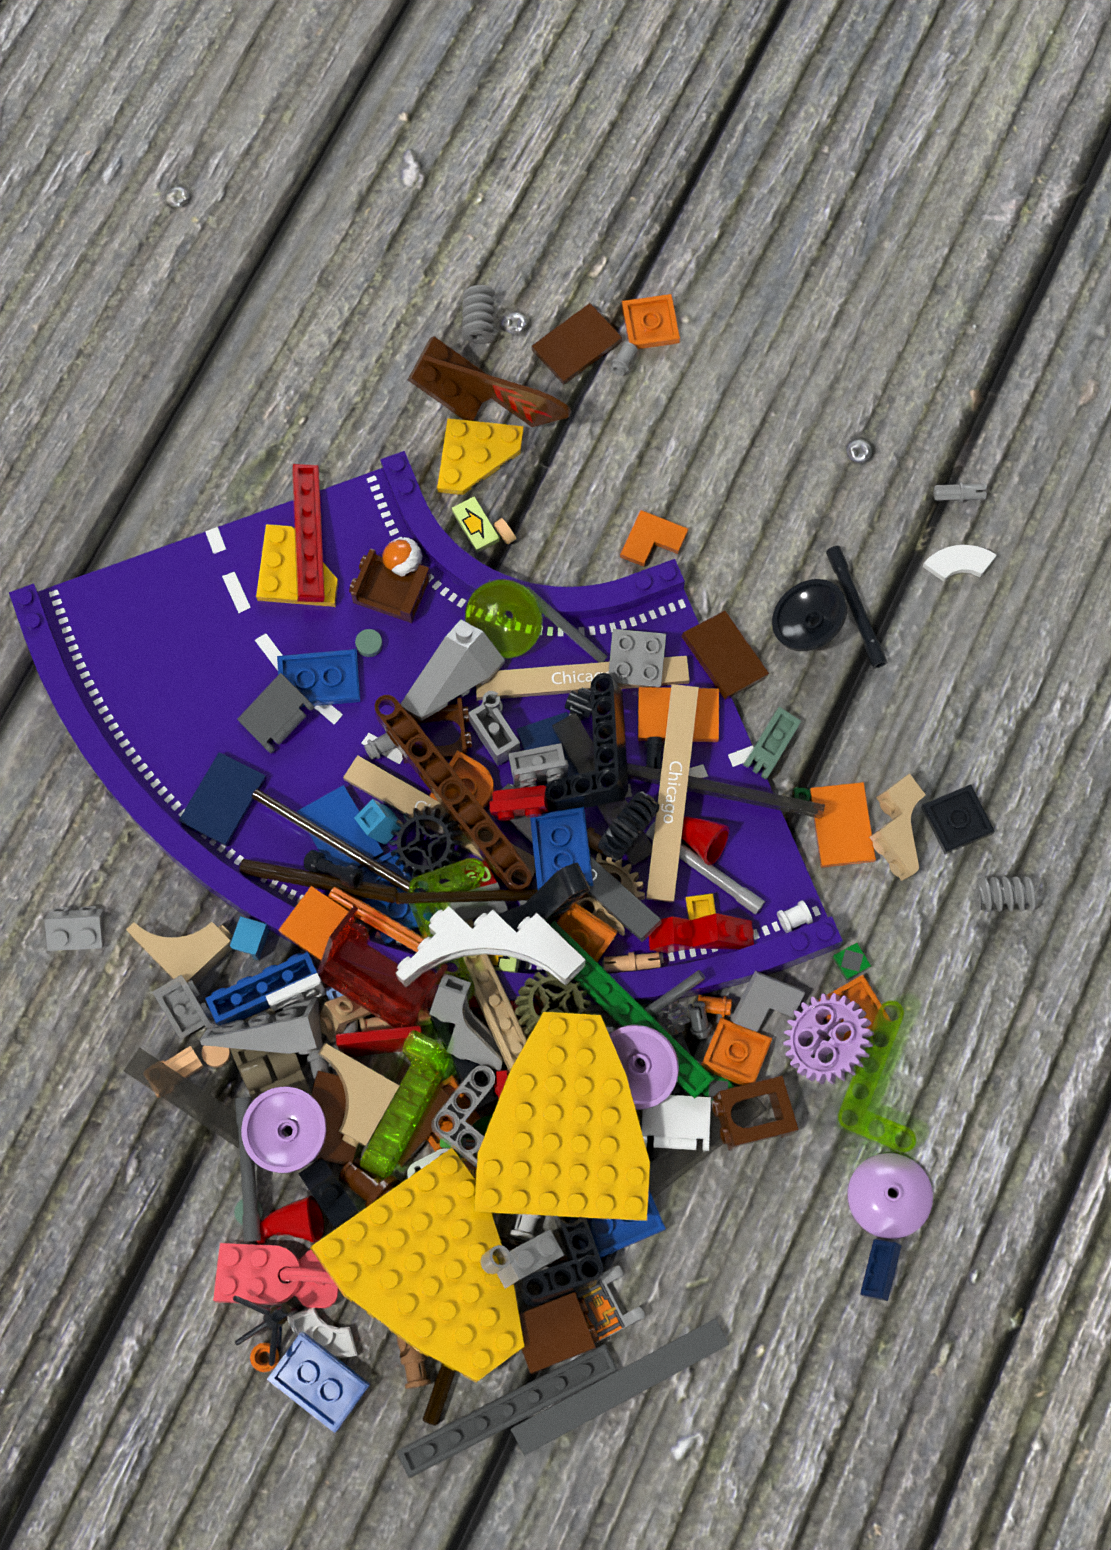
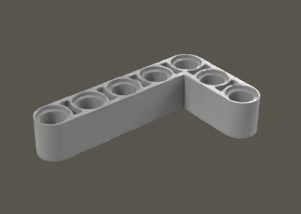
M482 1065L475 1067L468 1073L434 1116L431 1124L433 1132L476 1168L477 1152L484 1136L465 1120L495 1082V1075L491 1068ZM476 1072H482L487 1076L488 1082L486 1086L479 1087L475 1084L474 1075ZM459 1094H465L469 1097L470 1106L468 1109H461L457 1106L456 1098ZM447 1116L452 1120L453 1125L449 1132H444L439 1128L438 1121L440 1117ZM464 1134H469L474 1138L475 1144L471 1150H466L461 1146L460 1141Z

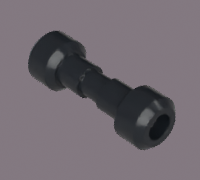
M317 850L309 851L304 857V868L306 870L331 874L335 878L340 879L343 886L350 889L358 888L363 882V871L353 865L347 867L336 865L326 859L324 853Z

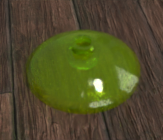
M498 579L483 584L471 595L465 610V622L483 631L503 658H513L527 652L537 642L542 631L543 617L537 599L526 587L515 581ZM506 611H510L513 615V618H508L506 616Z

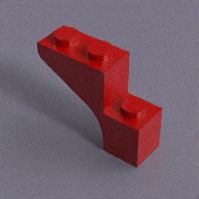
M718 913L693 920L674 916L661 919L662 923L649 935L650 950L667 954L689 949H743L754 945L752 921Z

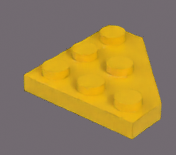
M447 418L437 491L439 493L464 495L471 490L473 485L482 479L485 480L499 470L500 466L505 462L516 458L521 454L524 426Z
M266 524L256 593L257 601L335 607L338 579L324 563V602H297L294 528L292 526Z

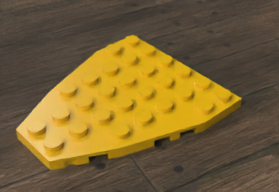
M542 1012L536 1026L510 1069L497 1106L477 1152L474 1212L647 1221L650 1161L626 1073L601 1015Z
M450 1148L312 1245L311 1250L345 1298L367 1311L368 1315L372 1318L375 1317L387 1326L388 1330L418 1352L438 1360L449 1369L456 1370L462 1373L464 1377L477 1383L524 1347L514 1284L505 1289L497 1273L488 1274L481 1266V1257L485 1252L494 1246H502L492 1213L474 1212L476 1180L454 1149ZM492 1255L494 1262L499 1265L497 1257Z

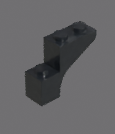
M322 1157L298 1173L335 1229L359 1213V1210Z

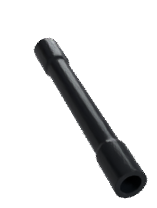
M833 546L826 550L827 557L844 592L864 641L865 650L874 669L886 665L888 661L868 619L848 570V564L840 546Z

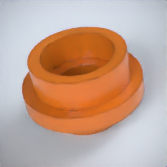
M260 1343L251 1351L250 1362L257 1371H272L279 1362V1352L276 1348L273 1366L269 1365V1361L262 1363L260 1356L264 1352L270 1353V1343Z

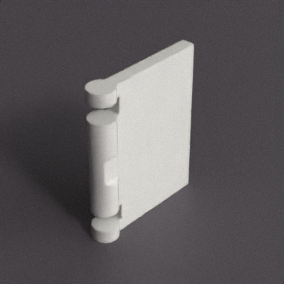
M669 1095L660 1104L643 1109L642 1135L645 1146L647 1147V1136H654V1148L696 1150V1139H703V1151H709L711 1097H696L694 1099L692 1096Z

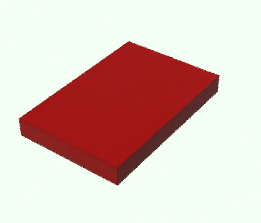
M419 1026L336 1035L338 1050L349 1057L425 1049L423 1034Z

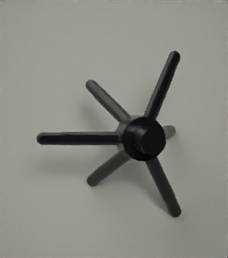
M235 1295L233 1297L235 1302L264 1314L263 1322L235 1341V1345H240L265 1327L271 1329L269 1365L273 1366L276 1348L278 1351L282 1349V1325L287 1321L289 1315L302 1311L303 1306L299 1305L290 1308L288 1304H282L281 1306H273L270 1309Z

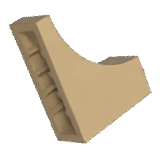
M135 922L126 929L131 937L172 979L182 975L186 983L192 980L194 985L232 950L230 947L232 934L223 925L217 927L213 922L193 934L173 938L151 934L139 927Z
M323 1044L318 1055L323 1057L335 1069L345 1091V1115L338 1132L344 1135L342 1140L356 1148L359 1144L366 1146L399 1085L330 1045Z

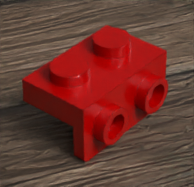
M546 786L493 791V801L489 802L490 813L495 819L498 818L500 821L512 820L515 816L525 815V817L533 818L541 816V813H549L548 799L545 796Z

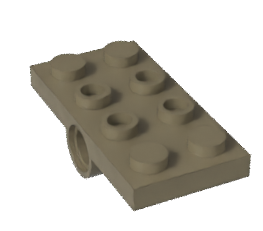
M271 1008L266 1010V1013L269 1015L276 1014ZM254 1015V1016H252V1017H250V1018H247V1019L243 1020L244 1023H247L251 1018H253V1017H255V1016H257V1015ZM229 1048L249 1095L252 1097V1102L265 1091L277 1087H293L311 1095L295 1053L287 1054Z

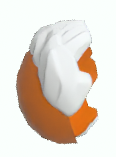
M404 537L391 541L382 553L384 565L400 576L417 571L419 564H422L421 549L418 547V543H415L410 538Z

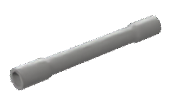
M655 822L646 832V836L651 840L654 839ZM681 843L679 853L681 860L726 891L738 903L755 915L761 910L765 904L764 900L736 883L713 865L705 864L698 854Z

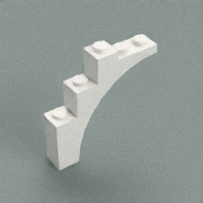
M448 906L444 911L440 909L431 917L429 929L434 936L432 938H425L417 948L419 951L412 958L408 956L401 961L397 967L396 975L398 980L407 987L420 975L444 962L464 956L490 954L510 956L530 962L549 972L566 986L585 967V959L537 913L532 918L526 917L517 927L519 931L516 933L494 910L488 915L486 913L480 915L473 925L475 927L472 929Z

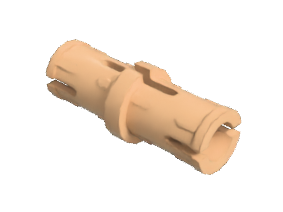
M628 952V955L605 956V971L609 974L660 968L659 952L634 955V952Z

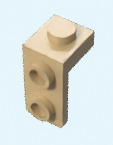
M366 986L325 1002L320 1013L321 1032L326 1034L332 1043L336 1041L337 1034L344 1032L347 1023L382 1010L384 1004L371 986Z

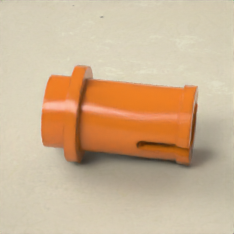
M699 995L698 1001L705 1003L706 1013L720 1014L722 1018H725V1015H731L732 999H727L725 995L724 998Z

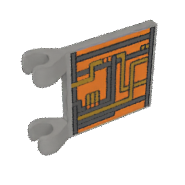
M619 1265L602 1273L599 1282L594 1287L576 1293L577 1298H584L589 1311L584 1317L588 1326L594 1325L600 1341L645 1318V1313L640 1307L622 1315L607 1286L624 1276V1272Z

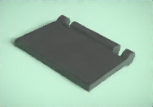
M280 673L237 720L272 754L275 749L268 742L273 739L280 745L307 716L300 708L305 705L312 711L315 706Z

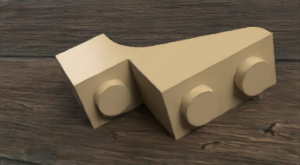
M910 774L898 780L876 797L883 812L889 815L892 820L869 837L873 842L874 849L883 855L889 863L892 873L899 877L901 881L912 876L919 869L911 826V814L919 800L926 796Z

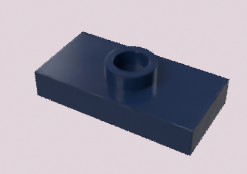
M873 1240L860 1295L883 1301L889 1300L902 1245L896 1242Z

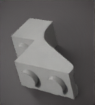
M444 973L429 1015L436 1017L440 1021L456 1024L447 1052L459 1059H467L500 1071L504 1059L493 1035L472 1013L468 1004V991L471 983Z

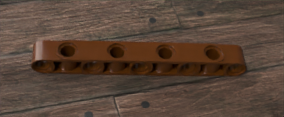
M391 695L380 696L374 705L375 716L394 745L447 813L450 814V817L458 823L457 826L492 871L500 877L509 890H528L531 885V872L512 844L397 699ZM385 705H390L394 708V711L389 715H384L380 712V709ZM417 747H423L427 750V753L422 757H417L412 751ZM449 789H456L459 791L460 796L456 799H449L445 796V792ZM483 831H488L493 835V839L489 842H482L478 835ZM515 874H522L526 877L527 881L523 885H516L512 882L511 878Z

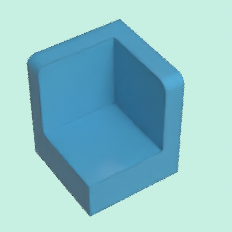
M374 799L354 817L367 836L382 844H387L394 836L391 834L392 830L399 831L401 829L396 824V821L399 819L392 810Z
M240 916L230 947L234 950L250 954L253 959L259 961L270 930L264 923Z

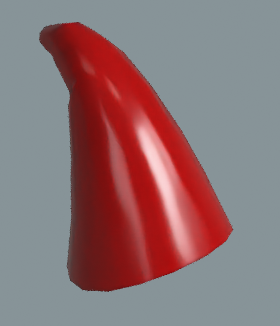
M684 817L681 838L690 845L705 864L713 865L718 861L726 846L730 830L728 826L712 821Z
M308 1196L270 1213L260 1223L261 1241H257V1245H263L265 1240L272 1235H291L313 1243L321 1240L324 1232V1218L316 1199L313 1196Z

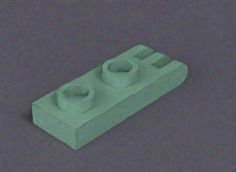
M778 707L743 765L748 768L753 760L757 763L752 771L757 774L762 766L765 767L761 777L766 780L801 721L781 707Z

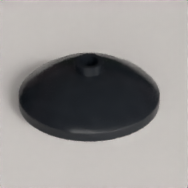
M824 579L806 580L793 586L780 598L773 612L772 628L776 638L785 647L794 651H810L827 644L838 634L846 620L847 601L845 595L837 585Z

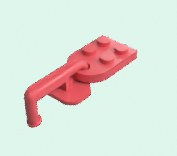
M220 1243L213 1298L215 1302L238 1303L233 1300V1297L236 1295L258 1305H279L287 1302L295 1295L301 1304L307 1308L325 1309L331 1307L338 1298V1287L312 1250H309L298 1259L295 1254L281 1246Z

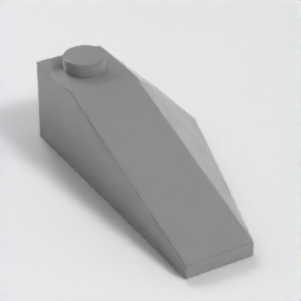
M460 620L446 635L401 702V706L411 716L423 721L446 707L450 700L459 695L463 697L469 693V689L479 683L483 685L488 682L503 666L505 659L483 631Z
M318 998L291 1003L282 1007V1011L273 1015L267 1014L266 1011L258 1013L257 1016L251 1018L247 1023H244L243 1020H236L208 1029L200 1039L201 1045L287 1054L296 1052L308 1054L313 1052L321 1040Z

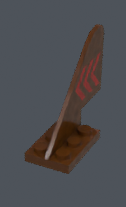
M435 336L429 339L407 379L463 420L473 421L482 403L493 399L530 427L568 418L571 413L569 406L552 395L486 374Z

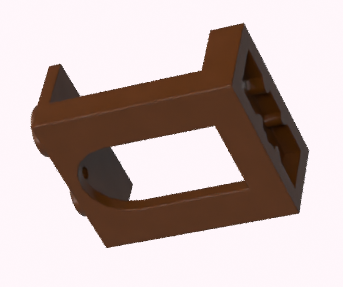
M457 698L458 704L447 705L423 721L412 716L417 724L453 721L460 727L461 735L455 743L435 746L444 759H452L457 750L468 756L467 748H472L471 733L465 732L464 723L469 722L468 706H462L461 698ZM415 748L412 753L417 757H422L427 753V750L425 748ZM402 755L404 764L408 763V761Z
M783 1076L721 1090L713 1096V1113L716 1117H719L722 1126L720 1128V1137L723 1144H727L729 1151L734 1150L738 1146L781 1136V1138L792 1136L799 1130ZM768 1094L776 1121L750 1128L739 1127L733 1122L731 1109L735 1103Z

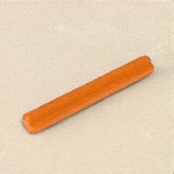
M334 887L330 891L328 898L354 916L415 952L419 951L417 948L425 939L424 937L338 887Z

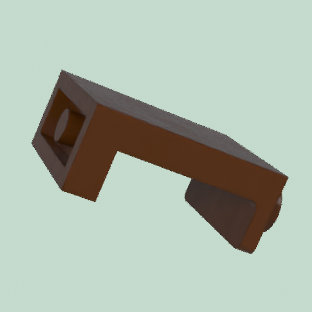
M370 548L367 556L363 555L359 564V570L361 571L358 578H353L350 584L349 593H351L353 603L412 623L431 579L429 567L419 564L417 571L400 576L391 569H388L383 563V558L376 554V550Z
M575 1292L519 1314L524 1341L522 1352L530 1374L533 1375L547 1367L596 1349L595 1342L600 1340L594 1325H587L584 1315L588 1314L589 1311L584 1298H577Z

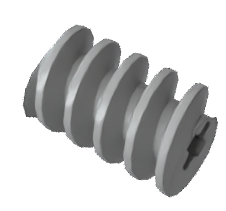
M487 285L471 286L463 292L462 336L473 343L483 344L493 340L492 332L494 331V326L492 323L494 322V316L492 314L494 313V307L492 305L494 304L493 296L495 291Z
M1028 876L1023 877L1021 881L1018 877H1012L1011 881L1007 877H1002L1000 881L996 877H991L989 882L985 877L979 878L975 890V906L978 912H980L982 904H985L987 912H991L993 904H996L998 912L1002 911L1004 904H1007L1009 911H1013L1014 904L1016 903L1020 911H1024L1026 903L1029 904L1030 910L1034 911L1036 903L1035 890Z

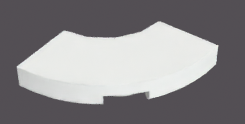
M973 545L950 546L929 557L924 562L923 568L943 582L951 575L958 573H971L981 577L997 555L989 550Z
M315 1308L288 1316L289 1325L296 1336L302 1331L337 1358L358 1356L350 1327L337 1328L326 1324L320 1319Z

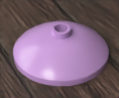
M627 1025L610 1033L609 1036L627 1076L635 1109H647L660 1104L673 1091L679 1075L678 1058L671 1043L660 1032L643 1025ZM638 1058L645 1061L644 1067L638 1065Z
M277 1087L265 1091L250 1104L243 1118L241 1134L245 1150L256 1164L272 1172L290 1173L306 1167L318 1156L325 1142L327 1126L322 1108L311 1095L293 1087ZM291 1126L293 1132L290 1136L286 1137L284 1130L286 1127Z
M882 1153L866 1159L857 1167L848 1184L847 1199L854 1219L865 1231L884 1239H899L914 1233L925 1223L931 1212L933 1192L929 1178L916 1162L900 1154ZM888 1189H895L897 1197L890 1198L888 1196Z

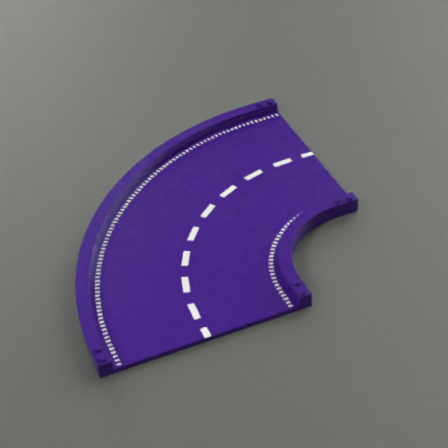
M402 451L380 459L382 468L320 490L323 563L338 579L335 607L257 601L256 593L266 524L292 526L294 528L293 500L38 591L33 583L11 591L9 595L39 677L60 719L82 755L112 797L137 826L173 862L208 891L247 918L266 924L271 932L295 944L279 933L278 930L310 887L243 875L239 872V867L242 859L306 870L304 868L305 855L311 850L319 851L309 833L255 799L227 847L180 824L178 821L217 754L220 752L266 775L267 779L260 790L295 812L344 785L359 812L374 799L390 808L400 821L406 823L407 821L402 813L348 783L343 777L358 755L430 797L432 792L409 763L404 764L402 754L396 746L382 753L379 759H371L364 745L368 744L367 741L369 739L373 741L386 733L375 716L374 705L376 700L382 695H391L401 704L446 635L460 620L483 631L505 659V663L498 671L598 663L521 595L527 586L607 655L603 662H610L613 629L666 634L664 657L687 656L689 684L679 685L717 689L681 637L683 632L698 625L699 622L685 593V580L675 559L614 581L589 586L559 587L540 585L504 575L473 558L446 534L427 506L406 453ZM404 537L418 543L422 554V564L420 565L429 567L431 575L412 623L354 604L351 593H349L353 578H358L361 571L359 570V564L363 555L367 556L371 548L376 550L378 556L382 557L385 547L391 541ZM366 629L377 631L382 639V649L373 657L361 655L356 648L355 640L357 635ZM357 650L361 702L315 706L312 711L307 707H301L300 709L307 716L280 745L273 739L268 742L275 749L272 754L237 720L278 676L277 656ZM672 685L660 686V687H661V688H671ZM476 686L469 689L468 694L463 697L461 695L455 697L448 702V705L458 704L457 698H461L462 706H468L469 713L482 705L483 700L477 701ZM639 688L622 689L627 763L646 767L647 748L644 747V743L647 741H638ZM720 692L719 741L692 742L689 776L774 794L768 780L761 777L763 768L761 767L757 774L752 771L757 763L753 760L748 768L743 765L753 749V745L732 698L730 697L725 700ZM570 693L500 699L503 704L502 716L520 742L517 728L565 712L569 715L570 711L565 709V703ZM385 705L380 709V712L384 715H389L394 711V708L390 705ZM592 716L590 719L584 717L580 722L570 718L589 771H595L594 746L592 744ZM453 721L418 724L434 746L453 744L461 735L460 727ZM470 722L464 723L465 732L471 733L472 748H467L468 757L479 762L489 771L493 778L494 791L502 790L508 783L514 789L521 788L520 786L514 787L509 760L497 766L470 725ZM520 742V751H524ZM445 759V760H446V761L448 762V764H449L452 759ZM627 767L628 793L622 800L585 808L587 828L592 827L595 829L594 832L603 836L636 793L643 791L645 794L653 797L654 801L658 803L660 773ZM688 780L684 817L704 819L729 827L730 832L726 846L713 866L765 901V904L756 915L680 858L674 902L646 899L653 840L646 836V832L656 822V816L629 851L622 857V867L631 864L632 869L629 874L638 872L639 878L635 882H643V888L639 892L645 893V899L640 901L660 919L672 916L688 919L685 898L713 894L716 913L752 921L754 931V945L743 949H689L669 954L659 952L660 968L609 973L639 1005L652 1004L698 970L704 974L705 979L678 999L698 996L750 982L755 971L768 976L837 950L843 942L833 917H828L776 798ZM548 802L549 812L558 811L551 802ZM488 804L484 810L508 841L534 856L533 843L508 820L500 821L498 818L495 819L490 813V804ZM417 826L413 827L409 832L406 845L416 838L415 828ZM428 829L431 835L437 834L432 830ZM425 835V842L418 847H424L428 851V844L434 840L427 839ZM393 836L391 840H397L398 836ZM681 838V843L687 846L692 851H694L690 847V845ZM447 841L437 848L436 862L443 856ZM378 842L384 855L397 849V846H391L389 842L387 844ZM455 846V850L461 852L462 855L461 857L452 856L451 859L457 863L455 867L448 863L446 864V867L449 869L448 874H444L441 869H438L439 878L435 879L430 872L429 880H423L422 872L417 879L412 878L413 869L409 874L419 892H428L429 888L454 880L458 891H469L461 871L483 860L463 848ZM589 848L590 856L596 860L599 852ZM422 852L408 853L411 860L416 864L428 865L427 859H424ZM601 854L602 860H606V857ZM490 868L500 890H509L500 877ZM536 875L532 879L528 890L538 889ZM513 877L511 878L514 884L523 885L522 882ZM317 889L328 897L330 891ZM505 901L508 910L520 906L519 901ZM799 901H804L810 911L813 922L809 925L804 923L792 929L791 932L786 933L779 922L777 912L789 910L797 906ZM426 903L433 916L436 913L433 903ZM583 907L590 913L594 912V909L592 907ZM431 923L414 931L424 938H432L434 936L429 929ZM624 926L625 935L622 936L617 932L614 940L611 941L597 963L605 970V956L628 955V952H634V955L656 953L657 951H652L649 948V936L641 942ZM349 928L327 960L370 977L404 986L397 978V967L402 960L408 956L412 958L417 952L398 941L385 946L376 928L367 939L362 938ZM457 958L428 970L410 983L407 988L436 994L444 973L465 981L468 980ZM523 960L519 961L518 973L495 970L510 1001H515L520 996L518 991L521 986H525L524 983L528 978L533 979L534 975L538 972L542 975L545 973V970ZM581 986L578 988L579 991L584 990ZM469 987L468 1001H470L471 996H474L471 987ZM550 990L552 993L558 994V992ZM588 993L583 998L589 1000L590 1005H599ZM559 1002L555 1006L550 1007L549 1009L557 1008Z

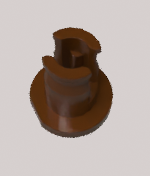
M358 1158L354 1164L349 1161L339 1175L341 1182L345 1181L352 1191L366 1201L365 1208L400 1184V1180L393 1175L383 1179L372 1169L363 1166Z

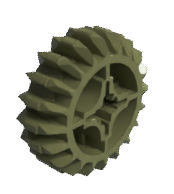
M545 971L544 975L538 972L534 975L533 979L528 978L524 983L525 986H521L518 991L520 996L515 1000V1004L519 1006L515 1010V1014L522 1016L518 1021L519 1025L526 1024L528 1026L525 1034L533 1031L542 1012H546L558 1002L557 1008L551 1009L549 1012L570 1013L566 1007V1001L568 1000L572 1013L591 1014L587 1010L590 1006V1001L583 999L587 995V990H578L581 985L580 981L575 982V984L569 982L565 986L547 971ZM550 990L556 991L558 994L552 993ZM533 998L536 1000L535 1004L540 1009L539 1015L534 1010Z

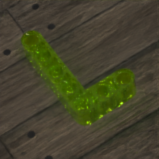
M468 858L425 873L411 880L408 892H413L416 888H423L426 892L469 891L476 889L480 886L484 877V864L479 859ZM474 870L477 872L478 877L469 878L466 876L465 871ZM449 879L453 885L451 887H443L439 880ZM441 903L409 904L423 939L427 937L432 938L434 935L429 929L431 922L427 921L423 915L428 912L435 914L440 909L443 910ZM460 957L436 966L435 969L440 981L445 973L471 983L468 991V1004H470L475 992V986L464 958ZM448 962L454 963L458 970L449 972L444 968V964Z
M890 1000L881 1005L870 1029L874 1035L877 1033L885 1035L888 1041L887 1045L882 1048L878 1047L873 1042V1035L867 1037L866 1040L870 1041L873 1046L865 1047L864 1051L870 1056L869 1058H860L862 1063L866 1059L875 1061L877 1071L875 1073H867L862 1067L856 1065L854 1069L855 1075H852L837 1112L836 1123L841 1130L895 1153L904 1154L912 1150L916 1145L917 1139L913 1130L867 1111L904 1018V1009L901 1004ZM885 1008H893L897 1012V1020L892 1022L886 1020L883 1016V1010ZM855 1085H862L866 1088L867 1097L860 1100L854 1097L852 1089ZM852 1111L857 1117L856 1124L853 1126L844 1124L842 1121L843 1112ZM871 1122H878L882 1125L883 1134L880 1137H874L870 1134L868 1127ZM897 1133H905L909 1137L910 1142L907 1148L897 1146L895 1142Z
M416 1030L410 1032L403 1046V1054L411 1062V1065L360 1162L362 1168L384 1179L390 1176L395 1169L450 1062V1055L439 1041Z

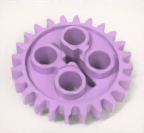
M823 993L820 1002L815 997H811L812 1005L810 1006L802 1002L804 1011L800 1013L794 1010L793 1012L797 1017L796 1021H787L792 1026V1030L784 1031V1034L790 1037V1040L783 1042V1045L791 1048L785 1053L787 1057L793 1059L790 1065L798 1068L797 1072L800 1075H806V1078L812 1082L816 1079L820 1084H824L826 1078L828 1082L835 1084L836 1076L842 1081H846L845 1073L847 1071L854 1076L855 1070L853 1067L857 1065L863 1068L864 1066L860 1058H869L870 1056L864 1051L865 1047L873 1046L870 1041L866 1040L867 1037L874 1035L870 1029H866L872 1024L870 1020L864 1018L867 1013L863 1009H858L859 1005L856 1002H850V999L846 996L840 999L835 993L832 994L830 999ZM831 1014L830 1021L823 1025L824 1018ZM851 1030V1036L843 1041L844 1034ZM813 1036L812 1044L806 1047L807 1039ZM828 1036H830L831 1038H830V1040L827 1042L826 1038H827ZM833 1052V1059L826 1063L827 1055Z

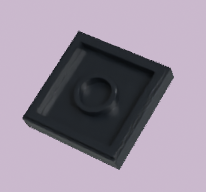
M971 784L921 806L944 854L988 837L995 832Z

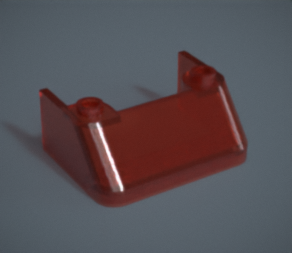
M353 905L329 936L318 968L320 979L394 1028L415 1026L438 990L448 965L443 963L437 973L431 969L405 987L396 975L399 964L369 946L370 937L367 929L361 924L354 923L358 908Z

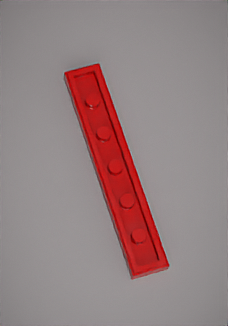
M293 464L292 485L297 602H324L319 465Z

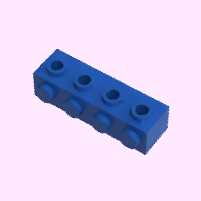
M308 952L304 954L298 953L288 958L282 964L271 965L265 968L260 974L242 978L237 984L229 988L218 989L205 999L216 1024L220 1026L236 1020H243L270 1008L266 999L267 995L317 973Z

